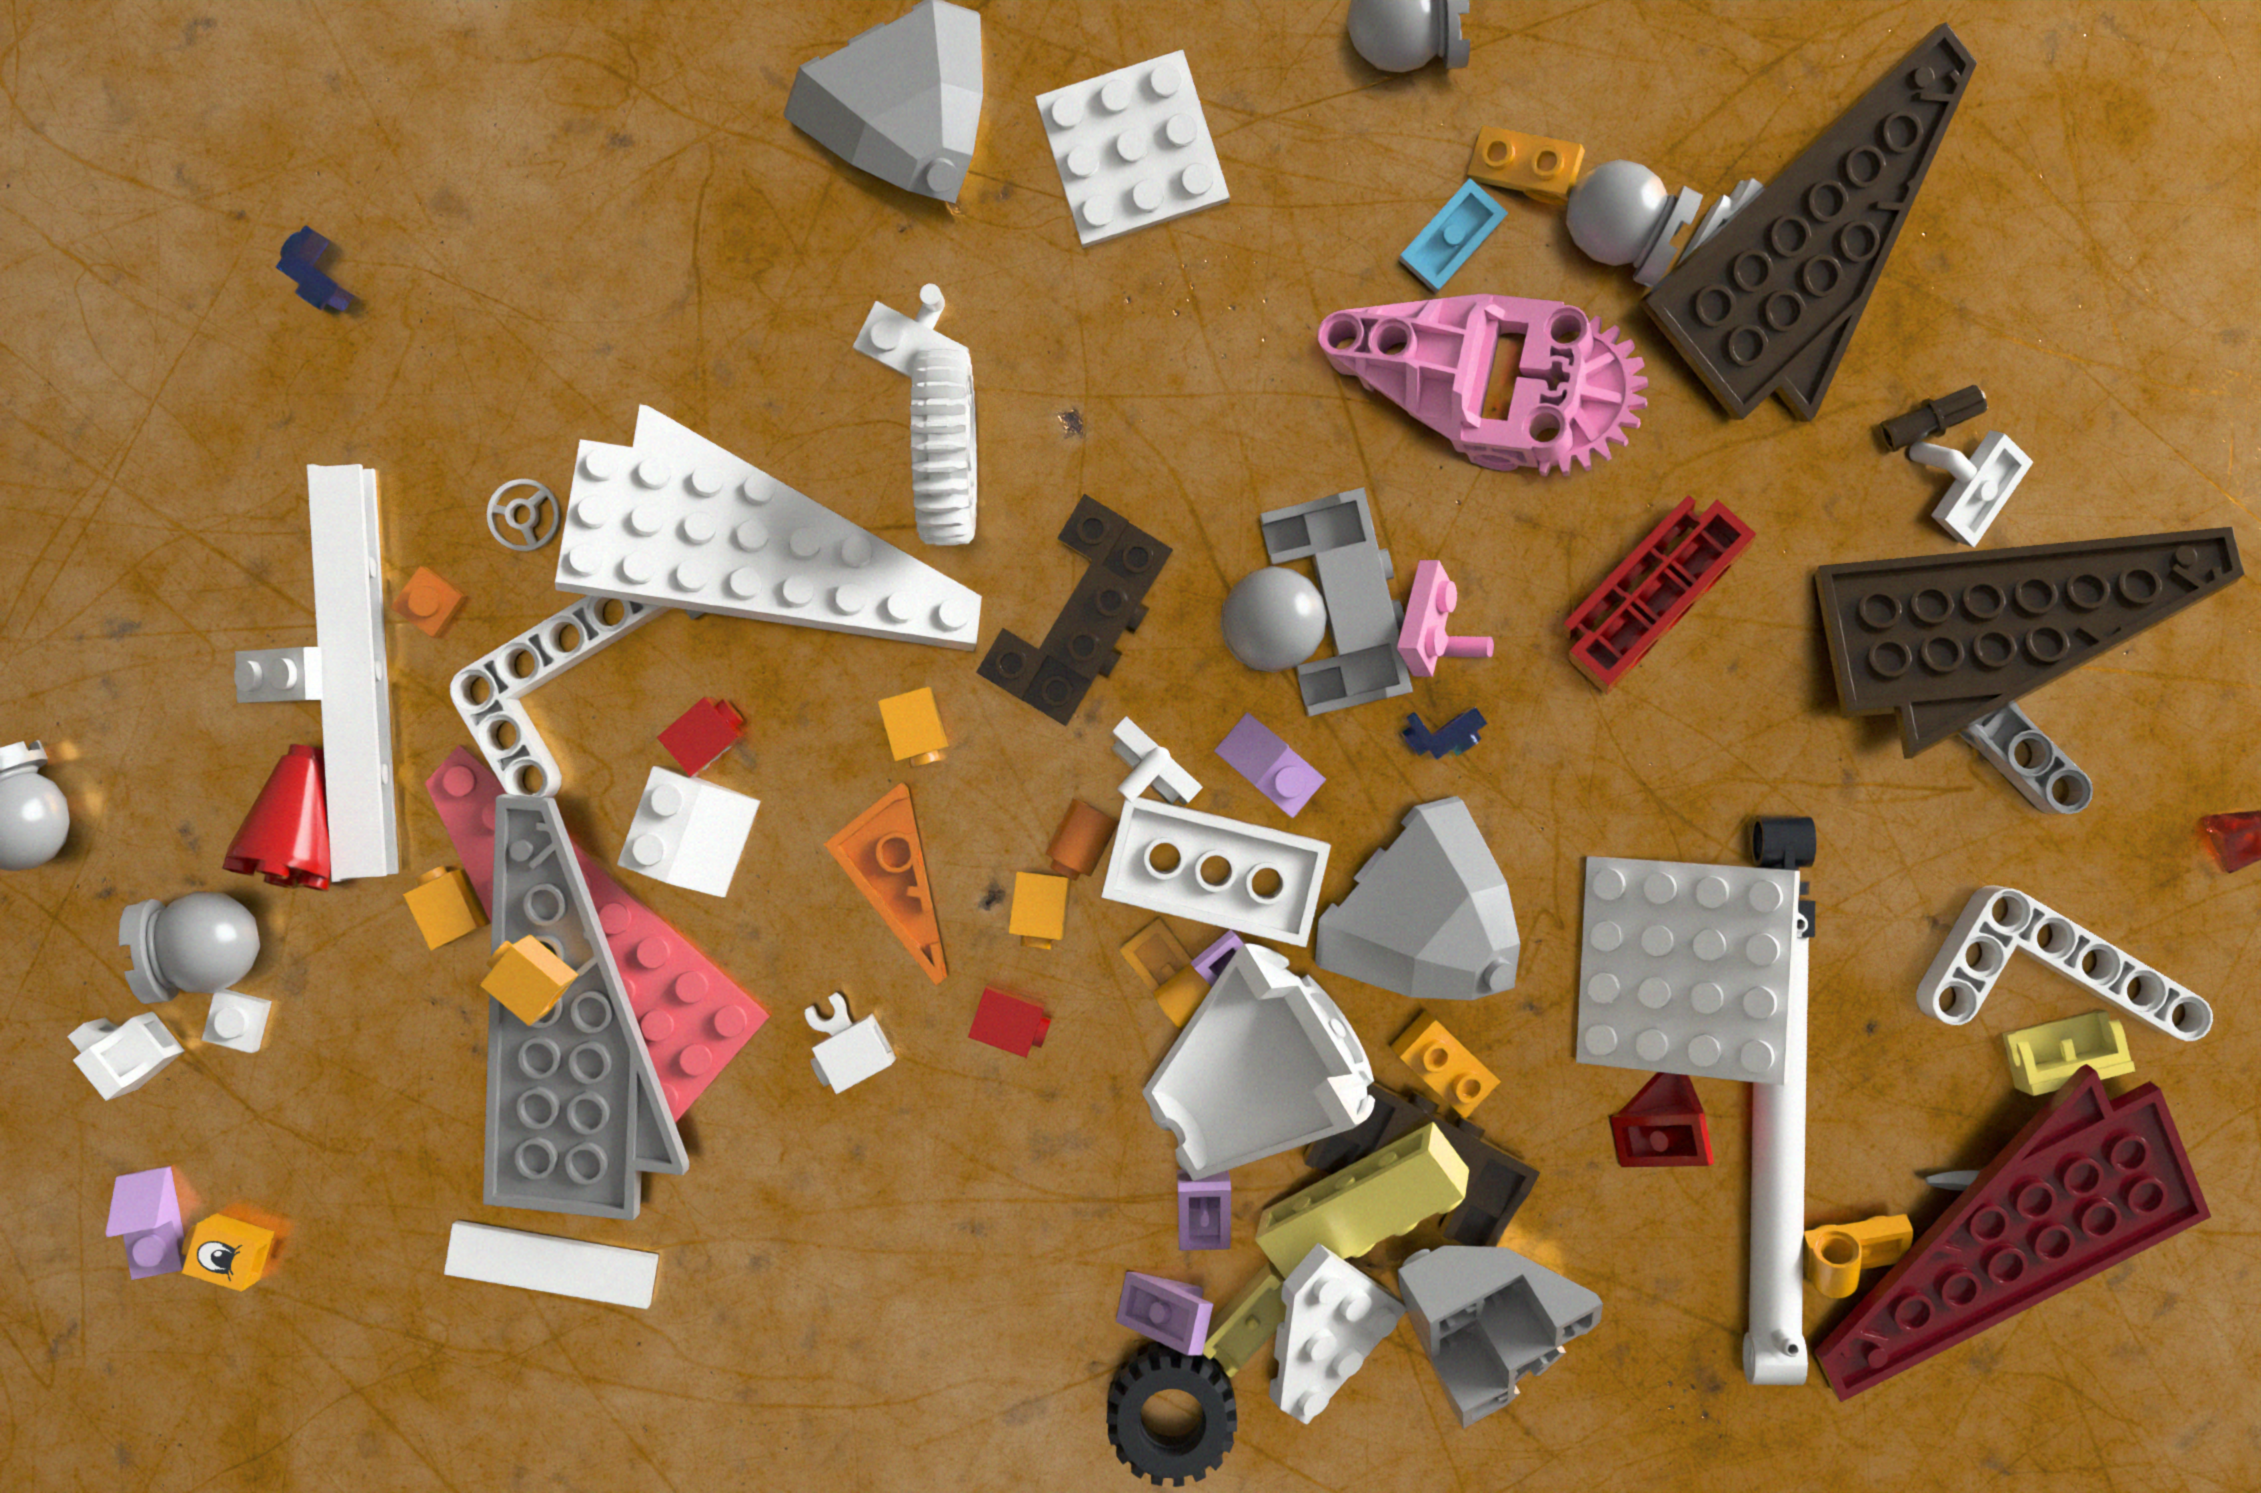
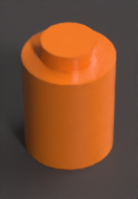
M1073 798L1045 854L1053 858L1050 868L1075 881L1078 880L1081 873L1091 877L1119 821Z

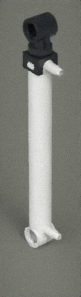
M1810 816L1755 817L1752 827L1751 847L1756 867L1799 871V868L1812 867L1815 860L1817 843L1815 824ZM1799 880V895H1809L1810 881ZM1802 897L1798 898L1789 1083L1786 1085L1753 1082L1749 1332L1745 1334L1743 1341L1744 1373L1748 1384L1803 1385L1807 1377V1350L1802 1335L1808 941L1809 937H1815L1816 901Z

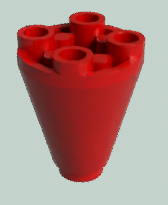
M290 744L287 755H282L228 846L222 869L249 876H254L256 870V872L265 875L263 882L278 887L295 889L297 882V885L323 892L329 891L332 879L324 750L301 744Z

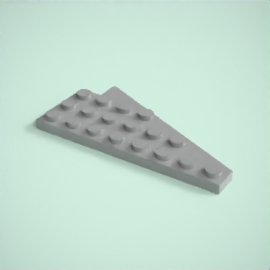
M502 794L496 797L491 956L505 941L508 940L514 944L531 934L579 975L550 1012L530 1026L490 994L483 1204L634 1220L640 1214L642 1171L684 1175L689 1170V1159L555 799Z

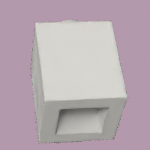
M836 992L828 997L835 1011L833 1018H821L813 1005L805 1009V1017L812 1028L830 1034V1036L819 1041L812 1048L816 1057L811 1059V1065L822 1085L827 1086L831 1084L835 1093L838 1094L892 1065L896 1056L873 1013L852 1024L847 1014L846 1003Z

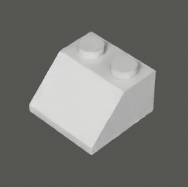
M665 765L653 766L617 865L665 883L726 897L761 801L701 778L690 777L687 773Z

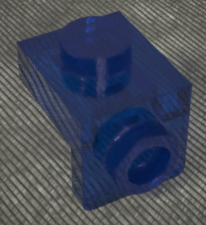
M305 225L300 232L293 233L285 241L280 251L282 258L276 265V268L297 282L299 286L294 293L322 311L327 303L344 312L355 295L313 266L329 244V239Z
M1468 707L1430 734L1415 712H1409L1401 718L1408 727L1401 734L1418 757L1426 753L1431 760H1438L1450 750L1458 756L1474 746L1482 739L1477 731L1488 723L1476 707Z

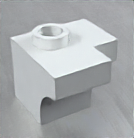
M153 1011L132 1017L122 1026L111 1023L105 1017L86 1022L67 1036L81 1053L73 1061L106 1101L138 1090L185 1052Z

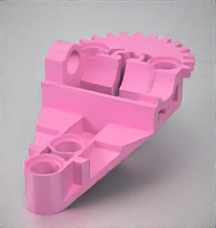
M1475 294L1340 310L1328 315L1321 322L1318 329L1319 343L1331 365L1338 372L1358 376L1364 388L1373 392L1374 388L1408 411L1409 415L1449 438L1457 452L1467 453L1471 463H1477L1489 469L1509 471L1516 469L1520 465L1539 468L1541 476H1547L1551 467L1559 464L1563 476H1570L1572 461L1577 459L1587 472L1592 470V453H1597L1606 461L1612 459L1607 446L1609 441L1624 447L1629 443L1627 437L1621 431V427L1638 429L1641 424L1640 419L1630 413L1629 410L1645 409L1647 407L1646 398L1633 394L1648 388L1647 377L1633 376L1634 373L1645 367L1642 357L1626 359L1635 349L1633 341L1629 339L1615 345L1621 334L1619 327L1614 325L1603 334H1600L1602 327L1601 317L1595 316L1589 323L1586 314L1581 309L1571 305H1564V302ZM1576 331L1580 333L1579 337L1573 342L1566 344L1557 342L1558 338L1566 332ZM1504 333L1526 334L1519 368L1522 375L1529 378L1517 377L1508 420L1481 418L1499 336ZM1356 337L1351 346L1345 349H1336L1343 339ZM1399 342L1407 343L1401 352L1395 355L1386 354L1392 345ZM1544 429H1559L1558 435L1553 440L1548 442L1535 440L1537 435Z

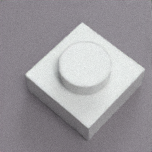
M227 989L215 993L202 1040L249 1053L259 1051L272 1001Z

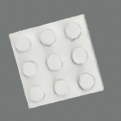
M1183 49L1035 96L1082 248L1229 202L1228 189Z

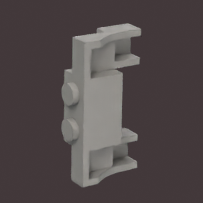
M1364 487L1261 513L1259 518L1271 566L1311 557L1319 592L1327 614L1326 621L1335 657L1295 667L1307 716L1413 692L1407 665L1397 649L1400 638L1398 631L1402 630L1405 617L1400 600H1391L1386 580L1394 578L1393 567L1387 548L1380 550L1378 548Z

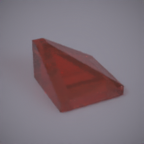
M2261 810L2212 814L2203 818L2204 825L2226 872L2229 874L2261 860Z

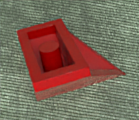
M1657 1072L1617 1115L1611 1117L1621 1167L1710 1166L1714 1164L1704 1110L1689 1075Z

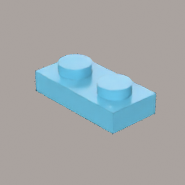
M1469 178L1402 252L1398 260L1431 290L1437 293L1500 224L1508 212Z

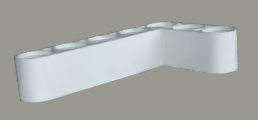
M587 595L463 668L454 676L450 684L452 701L507 794L552 798L557 794L562 779L558 765L524 710L519 698L673 607L620 600L624 606V616L618 624L610 626L603 618V608L605 603L613 598ZM573 624L578 629L580 635L579 643L574 650L565 652L560 647L558 641L559 633L566 625ZM527 650L533 655L535 667L533 672L523 679L516 673L514 664L517 655ZM483 677L489 684L490 694L488 699L479 705L472 699L470 688L475 679ZM504 721L510 722L516 730L515 743L509 749L503 748L496 738L497 729ZM531 765L537 767L543 776V784L536 794L529 792L522 782L525 770Z
M1996 885L1984 886L1971 896L1919 984L1916 993L1917 1004L1920 1010L1928 1017L1950 1025L1965 1024L1977 1014L2014 949L2158 1033L2184 1041H2196L2208 1033L2213 1022L2212 1010L2209 1004L2200 996L2023 892ZM2003 897L2008 904V913L2003 921L1997 923L1992 916V908L1994 903ZM2048 923L2052 929L2053 937L2050 944L2041 949L2037 942V934L2039 929ZM1978 942L1982 948V957L1977 965L1970 968L1966 962L1965 954L1967 948L1972 943ZM2093 950L2097 957V964L2095 969L2086 975L2082 969V961L2087 952ZM2138 977L2141 982V990L2139 995L2130 1001L2127 995V987L2133 978ZM1952 986L1956 993L1955 1004L1950 1010L1942 1012L1939 1006L1940 994L1944 989ZM2183 1003L2185 1017L2181 1024L2175 1027L2172 1022V1013L2177 1005Z

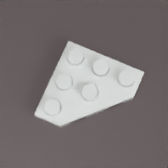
M1319 1243L1316 1244L1283 1282L1281 1300L1287 1306L1285 1321L1278 1324L1274 1357L1279 1362L1278 1377L1271 1380L1269 1397L1282 1411L1306 1425L1314 1416L1326 1408L1329 1399L1350 1376L1354 1375L1361 1368L1363 1360L1384 1337L1388 1336L1395 1329L1398 1320L1407 1311L1406 1306L1397 1296Z

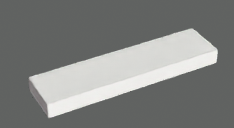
M457 1220L452 1224L444 1274L647 1309L651 1305L659 1255Z

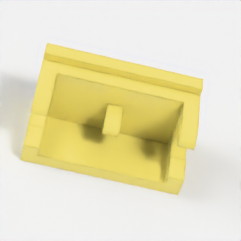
M2105 1010L2089 1012L2002 1033L2015 1088L2033 1096L2059 1090L2079 1067L2088 1064L2097 1071L2100 1080L2135 1072L2123 1027L2119 1019L2110 1021L2108 1012Z
M1269 1262L1264 1265L1208 1326L1203 1354L1209 1360L1215 1357L1225 1368V1373L1231 1378L1277 1330L1278 1324L1285 1321L1287 1306L1281 1300L1283 1282L1286 1279Z

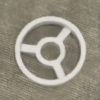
M516 479L503 484L492 495L487 508V522L494 537L504 546L517 551H533L542 548L554 538L561 522V509L556 496L545 485L530 479ZM531 485L540 489L528 500L522 498L514 499L507 507L497 505L501 496L513 487ZM548 496L553 507V523L546 536L537 542L532 529L539 520L537 506ZM521 505H526L531 513L529 520L524 524H518L514 519V511ZM495 513L505 515V519L511 527L521 530L528 545L520 546L507 541L497 529Z

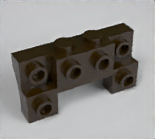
M1086 494L1080 499L1057 539L1092 562L1042 645L1037 649L1002 628L976 673L1066 727L1098 674L1106 679L1111 674L1123 653L1115 648L1116 644L1125 630L1135 634L1150 609L1142 604L1173 552L1171 547L1129 523V520Z
M1375 1082L1366 1087L1367 1096L1370 1095L1375 1099L1374 1107L1369 1117L1353 1129L1311 1142L1302 1158L1305 1165L1313 1169L1316 1166L1332 1175L1367 1157L1369 1152L1372 1154L1434 1122L1469 1169L1465 1198L1456 1208L1447 1213L1439 1232L1442 1237L1450 1241L1454 1239L1465 1246L1478 1247L1497 1246L1509 1222L1528 1197L1540 1174L1536 1167L1490 1144L1483 1138L1486 1129L1473 1121L1458 1115L1455 1122H1452L1437 1114L1440 1105L1415 1091H1412L1409 1098Z

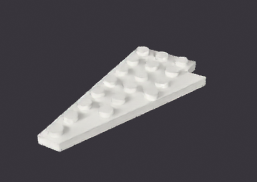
M640 405L633 448L580 439L555 579V590L974 651L977 644L982 596L653 408Z

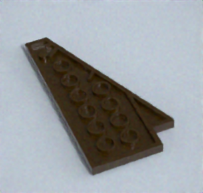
M1947 22L1935 26L1638 302L1734 420H1743L1774 390L1800 422H1810L1816 416L1977 64L1976 60Z
M2233 527L1821 565L1817 568L1814 575L1842 717L1895 713L1904 759H1912L2233 585L2245 573Z

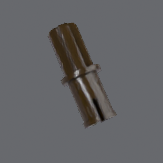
M1971 385L1935 401L1931 398L1922 400L1921 407L1893 419L1882 421L1880 423L1882 438L1891 452H1896L1900 448L1928 436L1934 435L1937 438L1944 436L1947 428L1985 413L1988 408L1986 396L1977 385Z

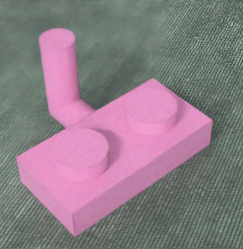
M1439 560L1419 561L1397 646L1399 653L1413 676L1433 677L1438 656L1490 658L1494 651L1492 637L1447 636L1444 629L1448 613L1453 612L1455 609L1457 591L1454 582L1449 580Z

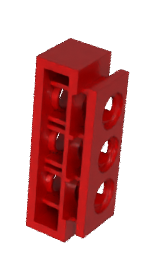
M1687 495L1563 623V635L1570 641L1576 634L1581 637L1570 649L1569 661L1606 695L1620 683L1752 547L1756 533L1718 499L1698 517L1693 513L1696 501ZM1691 527L1694 531L1668 557L1665 556L1664 553L1668 550L1666 547L1676 536L1680 538ZM1653 564L1658 567L1631 595L1627 592L1632 587L1630 584L1640 573L1644 575ZM1618 601L1621 606L1593 633L1590 629L1596 624L1594 621L1604 610L1608 612Z

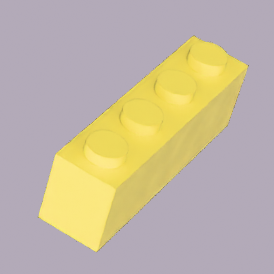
M1432 1122L1263 1210L1255 1241L1285 1279L1288 1278L1317 1243L1343 1260L1350 1256L1353 1258L1360 1257L1370 1251L1375 1243L1393 1234L1395 1236L1404 1235L1411 1231L1419 1221L1437 1212L1445 1214L1456 1208L1465 1198L1469 1169L1438 1127Z

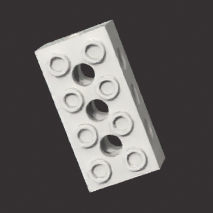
M1138 796L1132 803L1125 799L1101 897L1306 947L1331 845L1324 841ZM1169 843L1179 850L1180 858L1174 868L1161 871L1151 864L1149 855L1156 845ZM1214 855L1226 858L1230 865L1227 877L1218 883H1210L1204 880L1200 873L1202 863L1208 857ZM1263 868L1276 870L1280 878L1278 888L1269 895L1257 894L1252 889L1253 876Z

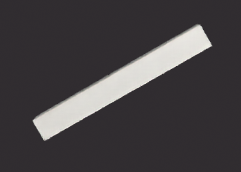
M308 464L307 474L318 647H321L323 699H321L331 879L332 882L362 877L398 874L399 863L375 469H363V466L360 464L336 466Z

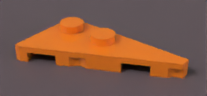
M901 782L825 842L824 846L935 986H937L948 975L909 790L905 783Z

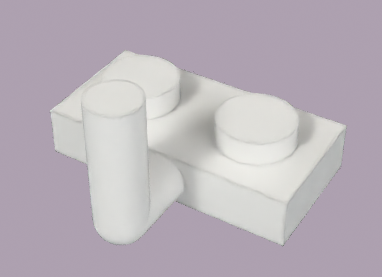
M926 284L921 288L920 298L923 304L915 320L876 301L853 345L856 351L912 379L914 356L920 350L953 348L964 349L969 353L967 347L933 330L945 306L943 295L935 284Z
M1992 430L1988 432L1970 460L1957 450L1922 441L1915 442L1910 448V458L1913 461L1946 469L1956 478L1931 516L1959 543L1975 547L2033 463L2005 433Z
M1127 716L1110 733L1109 736L1116 742L1111 747V750L1125 764L1134 769L1117 787V791L1130 803L1148 785L1169 804H1173L1177 799L1183 805L1189 803L1203 788L1170 757V753L1166 748L1159 747Z

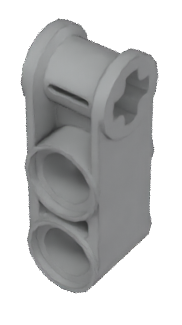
M2016 702L1958 733L1967 743L1979 750L2040 811L2049 814L2078 813L2085 809L2092 800L2093 787L2087 774L2068 758L2022 712ZM2022 740L2030 746L2032 751L2031 762L2025 768L2017 763L2014 756L2015 747ZM2059 777L2064 779L2069 787V796L2063 804L2056 802L2052 794L2053 784Z

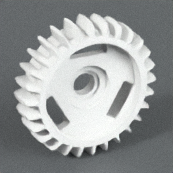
M931 348L930 350H920L914 356V362L912 363V388H910L911 469L917 532L919 533V538L925 544H969L975 535L977 517L976 408L971 358L964 349Z

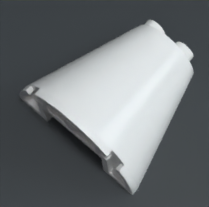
M1244 944L1236 951L1142 1091L1144 1098L1150 1106V1113L1154 1122L1163 1130H1172L1178 1139V1148L1175 1150L1176 1159L1181 1168L1190 1175L1193 1181L1353 1129L1369 1117L1374 1107L1375 1099L1370 1095L1367 1096L1366 1088L1374 1082L1372 1071L1364 1049L1343 1013L1309 975L1300 980L1299 976H1295L1286 969L1289 965V960L1286 957L1260 945Z

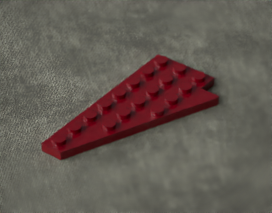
M2088 1064L2079 1067L1994 1160L1978 1173L1976 1179L1814 1351L1828 1383L1839 1401L1843 1402L2210 1218L2211 1214L2161 1088L2148 1081L2109 1101L2097 1071Z

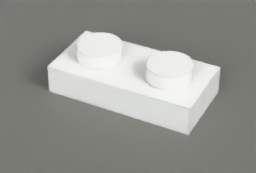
M321 647L235 651L236 668L234 680L237 691V703L323 699Z

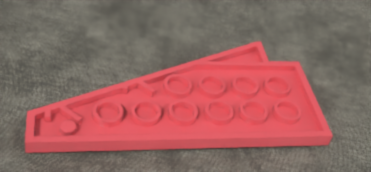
M463 744L455 748L425 782V785L492 925L496 797L507 793L493 769ZM570 839L671 1114L676 1123L768 1020L770 1015Z

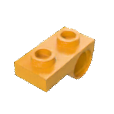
M1482 125L1467 175L1475 182L1523 191L1528 197L1543 203L1567 205L1585 150L1579 143Z
M1158 917L1123 944L1119 951L1150 989L1155 1000L1166 1015L1183 1031L1212 986L1194 969L1191 964L1193 958L1163 920Z
M1426 1010L1390 1046L1400 1059L1465 1118L1501 1082Z
M1907 1214L1890 1217L1874 1216L1866 1221L1838 1226L1823 1225L1814 1230L1804 1231L1803 1268L1807 1279H1811L1814 1288L1827 1297L1844 1298L1851 1295L1858 1287L1860 1270L1896 1264L1911 1248L1913 1229Z

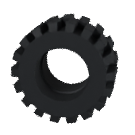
M1159 1342L1148 1345V1352L1143 1355L1137 1350L1129 1356V1364L1126 1367L1122 1365L1115 1373V1382L1113 1385L1110 1384L1108 1392L1106 1423H1108L1110 1444L1116 1446V1457L1122 1465L1126 1462L1131 1464V1473L1141 1479L1144 1473L1151 1475V1484L1162 1486L1164 1478H1173V1487L1185 1486L1184 1477L1193 1475L1195 1482L1206 1478L1205 1469L1211 1466L1216 1471L1223 1463V1452L1230 1453L1234 1444L1233 1433L1237 1432L1238 1421L1235 1396L1228 1375L1225 1372H1221L1219 1362L1214 1357L1209 1360L1203 1355H1186L1171 1347L1160 1349ZM1167 1389L1185 1391L1195 1397L1201 1404V1419L1193 1429L1182 1435H1160L1152 1431L1141 1418V1408L1149 1397Z

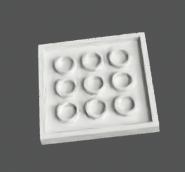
M1596 856L1587 857L1576 1063L1775 1085L1788 1084L1800 871Z

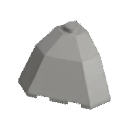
M923 0L912 6L913 11L887 25L882 22L849 39L846 47L821 60L817 56L799 66L783 113L787 120L853 166L907 191L952 203L956 202L973 157L983 99L980 14L977 11L942 0Z
M1454 796L1414 806L1401 822L1406 829L1386 852L1379 848L1353 878L1359 884L1339 907L1332 903L1319 918L1315 964L1321 969L1416 998L1475 1000L1514 988L1520 940L1508 885L1462 799Z
M1444 1245L1432 1252L1429 1249H1424L1408 1257L1404 1261L1403 1267L1398 1269L1399 1289L1415 1333L1462 1429L1508 1405L1520 1394L1515 1385L1530 1370L1534 1376H1540L1566 1353L1562 1347L1563 1344L1580 1335L1587 1334L1601 1320L1603 1303L1596 1293L1506 1247Z

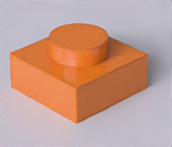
M420 566L390 608L432 638H439L467 596L427 567Z

